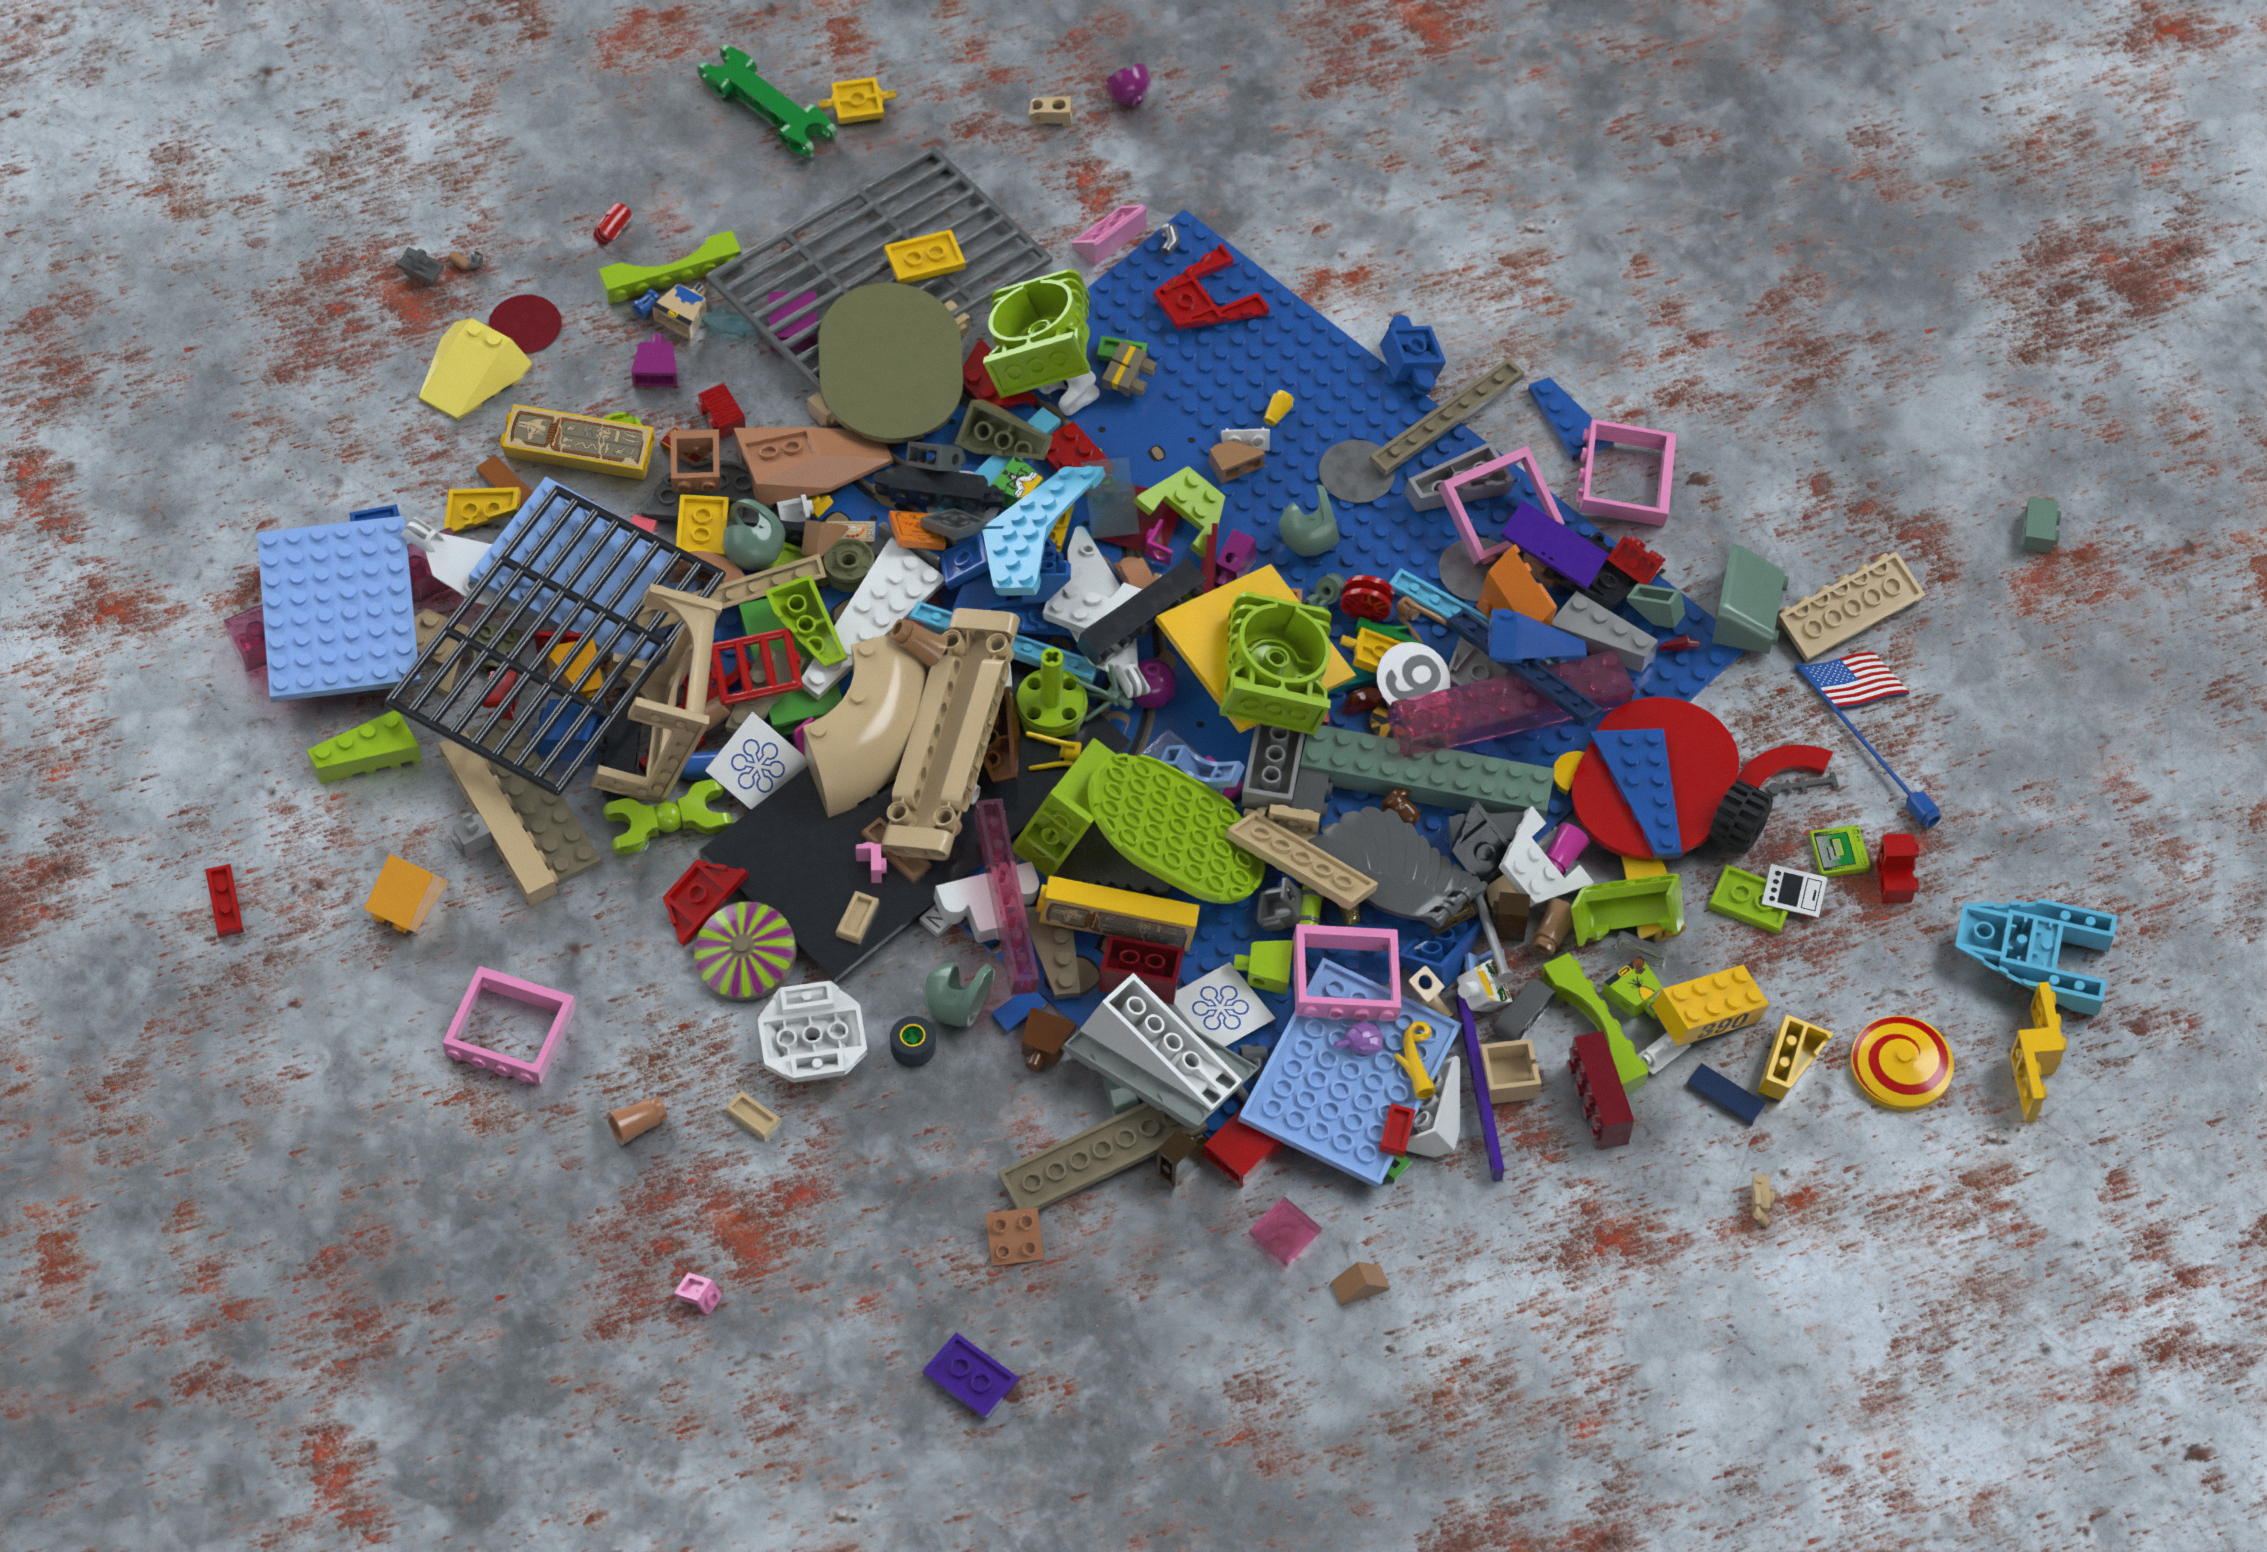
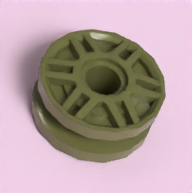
M855 538L838 540L824 554L823 564L827 582L833 588L842 592L857 591L874 564V554L871 547Z

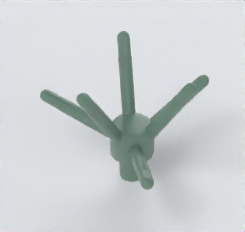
M1111 663L1108 664L1109 672H1106L1112 684L1108 691L1081 680L1077 681L1078 685L1097 692L1086 693L1088 698L1107 700V702L1087 715L1084 719L1085 722H1088L1111 704L1115 706L1122 705L1126 709H1129L1133 704V701L1125 696L1123 689L1118 687L1113 664Z

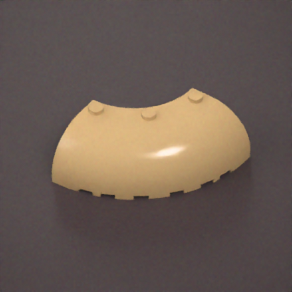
M890 635L851 644L853 679L846 695L828 714L816 721L803 725L805 759L828 818L856 807L857 803L867 797L872 798L885 784L889 785L897 777L929 672L928 666L908 650L899 646L896 641L890 638Z

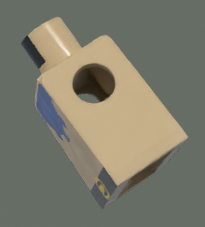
M695 283L691 289L681 284L676 285L652 306L654 321L691 340L707 311L706 299L704 297L706 288L700 283Z

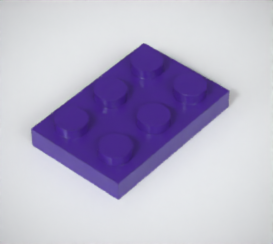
M957 1332L923 1370V1375L984 1420H987L1019 1382L1018 1376Z

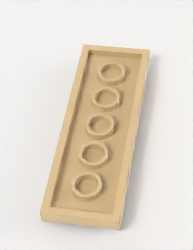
M1256 811L1227 829L1225 837L1237 846L1243 847L1257 858L1265 860L1275 866L1276 869L1317 891L1318 894L1326 896L1340 907L1350 910L1377 889L1378 883Z

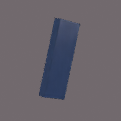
M1703 1063L1699 1065L1687 1082V1086L1751 1126L1767 1105L1766 1102Z

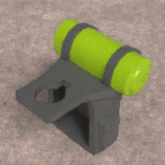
M1287 877L1282 878V886L1269 888L1260 893L1257 923L1265 931L1283 930L1288 927L1293 928L1296 927V924L1320 925L1323 895L1318 894L1317 891L1305 884L1302 886V889L1297 888Z

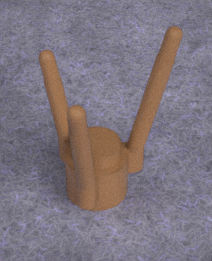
M1404 596L1395 608V611L1400 614L1397 620L1409 627L1408 631L1414 639L1422 644L1423 640L1408 620L1414 621L1422 613L1446 626L1444 618L1420 606L1408 596Z

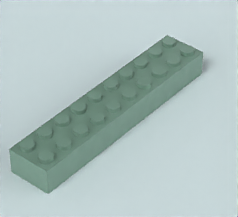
M1323 725L1319 727L1315 735L1307 734L1300 764L1302 768L1329 772V782L1333 783V787L1381 796H1389L1395 789H1408L1411 791V794L1406 797L1408 801L1468 812L1475 799L1486 812L1491 814L1504 813L1506 811L1525 812L1533 806L1544 821L1546 820L1555 773L1554 768Z

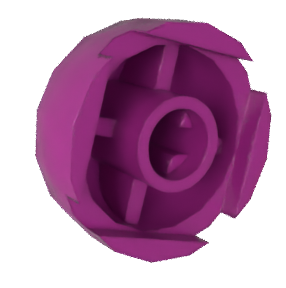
M1143 63L1133 64L1134 69L1127 70L1124 67L1107 78V84H1104L1110 97L1118 104L1132 105L1134 107L1144 102V98L1151 89V78Z
M1150 658L1139 662L1138 668L1150 686V692L1145 695L1141 693L1140 696L1132 697L1131 699L1139 702V706L1143 708L1155 709L1165 706L1167 701L1175 696L1176 678L1174 671L1167 663L1159 659Z

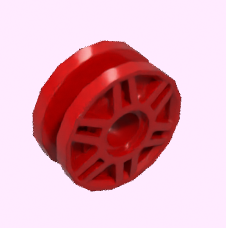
M1357 575L1349 578L1344 583L1340 607L1345 614L1356 620L1363 617L1371 620V622H1379L1386 619L1391 613L1394 590L1383 579L1369 575Z

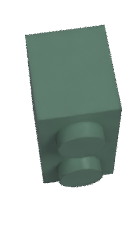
M2029 497L2025 510L2022 550L2051 554L2053 545H2058L2060 531L2056 530V525H2059L2061 520V511H2057L2058 501Z

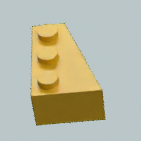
M1786 1014L1777 1027L1757 1091L1781 1101L1825 1047L1834 1033Z

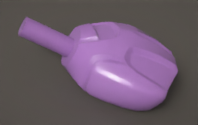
M1358 1021L1348 1029L1344 1039L1334 1042L1333 1046L1335 1049L1346 1046L1360 1055L1375 1054L1383 1048L1382 1034L1372 1023Z

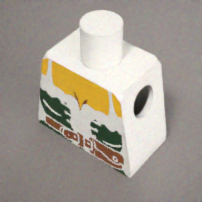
M1494 958L1457 978L1459 983L1458 994L1466 999L1472 1011L1496 1012L1514 1001L1507 984L1501 983L1498 979L1499 971Z

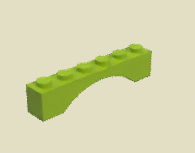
M730 230L710 236L694 253L670 264L644 267L620 262L599 268L600 284L609 304L621 302L631 297L645 295L648 289L654 291L666 289L672 285L706 276L709 272L741 255V249L733 231Z
M1567 953L1543 964L1541 979L1546 985L1557 992L1555 998L1566 1001L1578 1008L1592 1021L1598 1031H1604L1625 1094L1645 1085L1649 1073L1647 1064L1643 1059H1639L1635 1053L1632 1041L1625 1038L1620 1023L1616 1019L1613 1020L1609 1014L1606 1002L1603 999L1600 1000L1596 994L1593 982L1590 979L1587 980L1584 976L1579 961L1574 960L1571 954Z

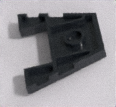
M1600 531L1587 539L1609 554L1614 550L1612 546L1608 547L1605 544V537ZM1607 559L1587 590L1550 567H1546L1543 572L1545 577L1573 592H1579L1609 611L1627 600V596L1636 584H1639L1638 581Z

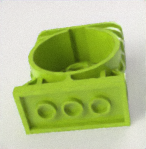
M1072 269L1062 270L1004 287L993 293L992 312L989 317L988 326L993 335V342L996 348L989 356L984 357L983 363L1001 398L1090 373V365L1086 359V344L1090 335V329L1086 322L1089 316L1090 295L1081 275L1077 271Z
M1249 591L1239 594L1235 598L1228 614L1227 630L1229 633L1227 635V642L1229 644L1225 658L1228 678L1224 684V700L1220 706L1219 715L1315 735L1326 717L1331 700L1327 699L1328 690L1320 683L1330 658V639L1328 637L1331 632V613L1323 607L1309 606Z

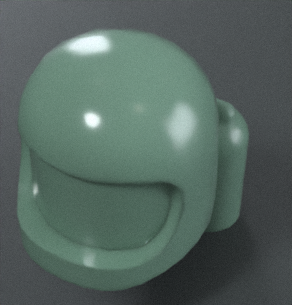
M1336 573L1320 578L1315 585V594L1305 598L1302 604L1323 607L1328 610L1327 604H1332L1342 598L1346 580Z

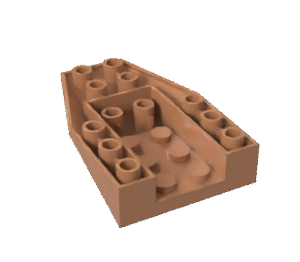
M816 427L734 428L736 452L741 464H746L752 477L753 493L756 501L764 506L800 498L804 494L808 497L827 493L893 463L886 443L863 438V435L853 430Z

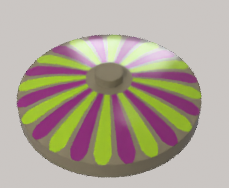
M757 902L735 903L717 911L703 925L695 943L694 957L696 967L706 985L718 995L736 1001L758 999L776 990L789 976L796 959V939L787 920L774 908Z

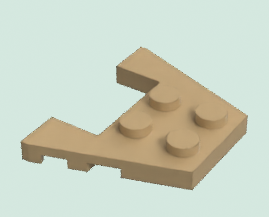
M428 608L414 617L418 656L421 655L449 619ZM459 623L454 628L465 635L469 631L468 627ZM447 637L429 661L441 667L459 642ZM463 655L435 689L436 691L446 696L453 689L454 681L457 679L458 668Z

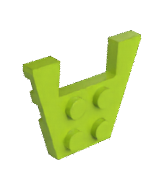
M1187 466L1138 495L1133 500V503L1150 515L1161 500H1163L1200 530V533L1189 548L1202 558L1206 554L1207 535H1211L1212 523H1218L1219 525L1225 495Z

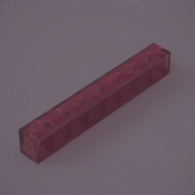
M1002 798L977 801L974 817L1010 994L1035 993L1039 982V975Z

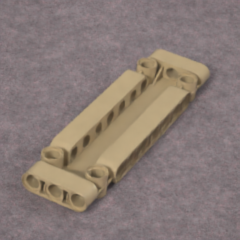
M954 609L948 631L942 634L947 638L945 652L941 659L930 668L893 787V803L887 809V816L890 821L881 842V850L883 852L891 851L895 856L932 860H947L949 858L954 838L962 829L960 821L962 812L968 810L1009 677V663L1014 658L1012 647L1020 624V618L1016 614L992 610Z

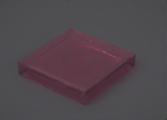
M1285 1196L1249 1230V1235L1287 1267L1323 1233L1322 1227Z

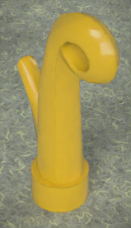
M1422 1021L1411 1023L1404 1032L1403 1045L1406 1059L1397 1053L1394 1055V1058L1410 1076L1417 1099H1427L1436 1093L1433 1081L1428 1077L1414 1042L1427 1040L1431 1035L1430 1026ZM1418 1030L1424 1031L1422 1034H1415Z

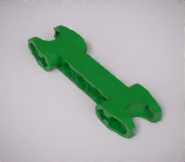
M723 44L719 48L720 57L726 64L712 66L706 62H701L697 65V73L711 91L721 98H725L730 93L735 95L779 129L776 131L779 141L791 151L806 158H812L815 155V147L808 138L821 136L827 140H833L837 137L836 127L823 111L813 104H809L804 109L799 107L755 74L758 70L757 65L744 52Z

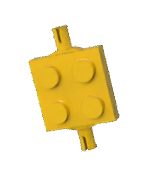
M871 77L831 83L832 99L818 100L820 110L833 108L837 113L839 124L884 118L883 101L897 99L895 89L882 91L878 86L877 78Z
M1361 627L1357 639L1343 634L1339 644L1353 649L1354 666L1377 674V668L1383 655L1390 648L1404 642Z

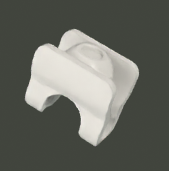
M1091 370L1090 373L1038 388L1043 394H1049L1056 389H1066L1067 392L1059 401V408L1067 416L1073 415L1083 406L1096 400L1100 395L1099 389L1094 385L1096 381L1095 374Z

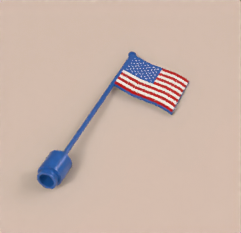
M1874 652L1856 653L1825 663L1795 664V671L1799 670L1908 795L1905 808L1915 820L1926 828H1931L1937 824L1942 817L1937 805L1924 791L1912 793L1838 709L1864 705L1890 696L1909 695L1910 692Z

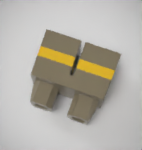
M1121 340L1102 377V386L1108 390L1115 389L1120 391L1127 397L1131 393L1143 396L1148 384L1140 380L1139 377L1142 373L1152 378L1157 369V363L1147 358V352Z

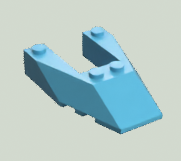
M2037 899V902L2022 903L2021 900H2014L2005 904H1995V902L1963 903L1955 949L2035 992L2039 982H2049L2051 991L2055 992L2056 1003L2072 1011L2098 1016L2103 1004L2107 980L2056 969L2060 944L2062 941L2108 952L2114 938L2118 916L2045 899Z

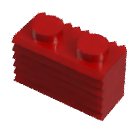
M724 382L698 393L699 402L696 403L697 409L701 416L706 415L710 430L719 429L720 439L732 435L734 428H746L744 413L740 410Z

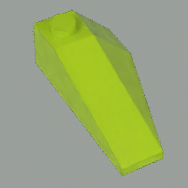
M811 574L765 590L773 613L789 628L791 633L824 668L848 660Z

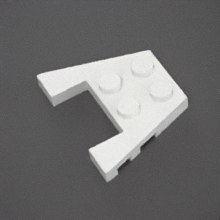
M1070 563L1071 580L1046 602L1043 618L1044 620L1082 633L1143 589L1123 583L1112 598L1105 597L1073 585V581L1080 574V566Z
M1533 806L1528 808L1523 814L1524 818L1515 831L1514 840L1509 844L1499 869L1520 894H1530L1529 906L1549 901L1552 898L1569 894L1591 885L1593 880L1581 865L1575 867L1565 877L1562 876L1533 840L1532 836L1546 822Z

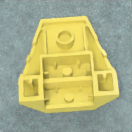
M473 318L457 321L442 336L421 389L419 400L456 420H460L482 406V402L491 396H498L501 394L500 391L510 384L512 386L517 384L533 364L511 338Z

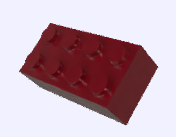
M1604 1031L1574 1037L1572 1047L1569 1048L1570 1058L1567 1060V1069L1570 1075H1574L1576 1081L1574 1082V1089L1577 1097L1582 1099L1584 1119H1589L1591 1140L1597 1143L1599 1150L1629 1144L1634 1118Z

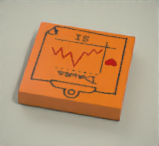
M903 511L889 512L888 519L898 547L945 550L947 543L943 535L920 527L921 518L932 514Z

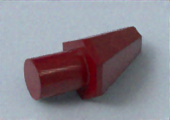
M1689 635L1681 636L1661 643L1659 651H1685L1688 648L1698 649L1699 640L1689 639Z

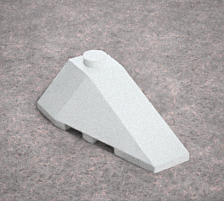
M1458 1056L1443 1061L1433 1081L1436 1093L1432 1097L1424 1099L1413 1120L1406 1151L1435 1158L1455 1150L1460 1132V1058Z

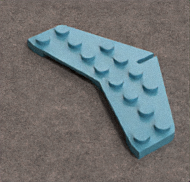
M1063 467L1054 476L984 526L985 529H982L992 584L996 594L1002 596L1036 595L1041 584L1039 574L1047 537L1059 517L1087 489H1094L1105 476L1103 467Z

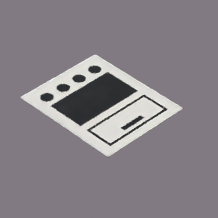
M1771 864L1762 904L1819 917L1828 877Z

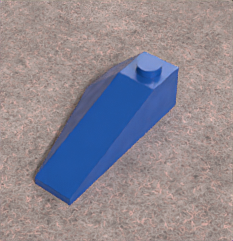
M1492 609L1487 632L1489 661L1516 664L1522 663V659L1534 658L1537 662H1543L1544 657H1553L1556 660L1586 659V643L1584 640L1521 613L1508 609Z
M1472 908L1476 913L1475 915L1437 935L1431 929L1428 931V936L1421 940L1418 938L1411 940L1399 953V961L1413 976L1422 967L1427 966L1445 986L1441 990L1444 992L1462 970L1465 964L1464 955L1473 951L1484 932L1477 909ZM1465 910L1458 913L1457 917L1453 916L1448 919V923L1462 916ZM1427 976L1419 978L1418 982L1421 986L1431 987V980Z

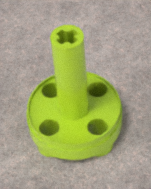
M1047 648L1042 652L1041 670L1028 675L1018 688L1016 695L1017 711L1020 722L1026 732L1029 731L1049 737L1073 735L1078 732L1080 725L1086 717L1088 699L1085 688L1077 684L1079 679L1075 675L1063 670V653L1057 648Z

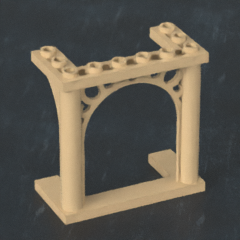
M650 583L643 597L642 605L676 614L684 624L662 665H658L639 692L645 699L636 697L628 712V719L652 725L646 775L643 777L599 765L592 777L591 787L660 804L666 801L709 725L710 716L705 715L715 622L722 612L723 603ZM613 653L606 668L607 675L611 674L624 657V654ZM634 659L620 678L632 684L649 661ZM690 669L686 709L677 708V691Z

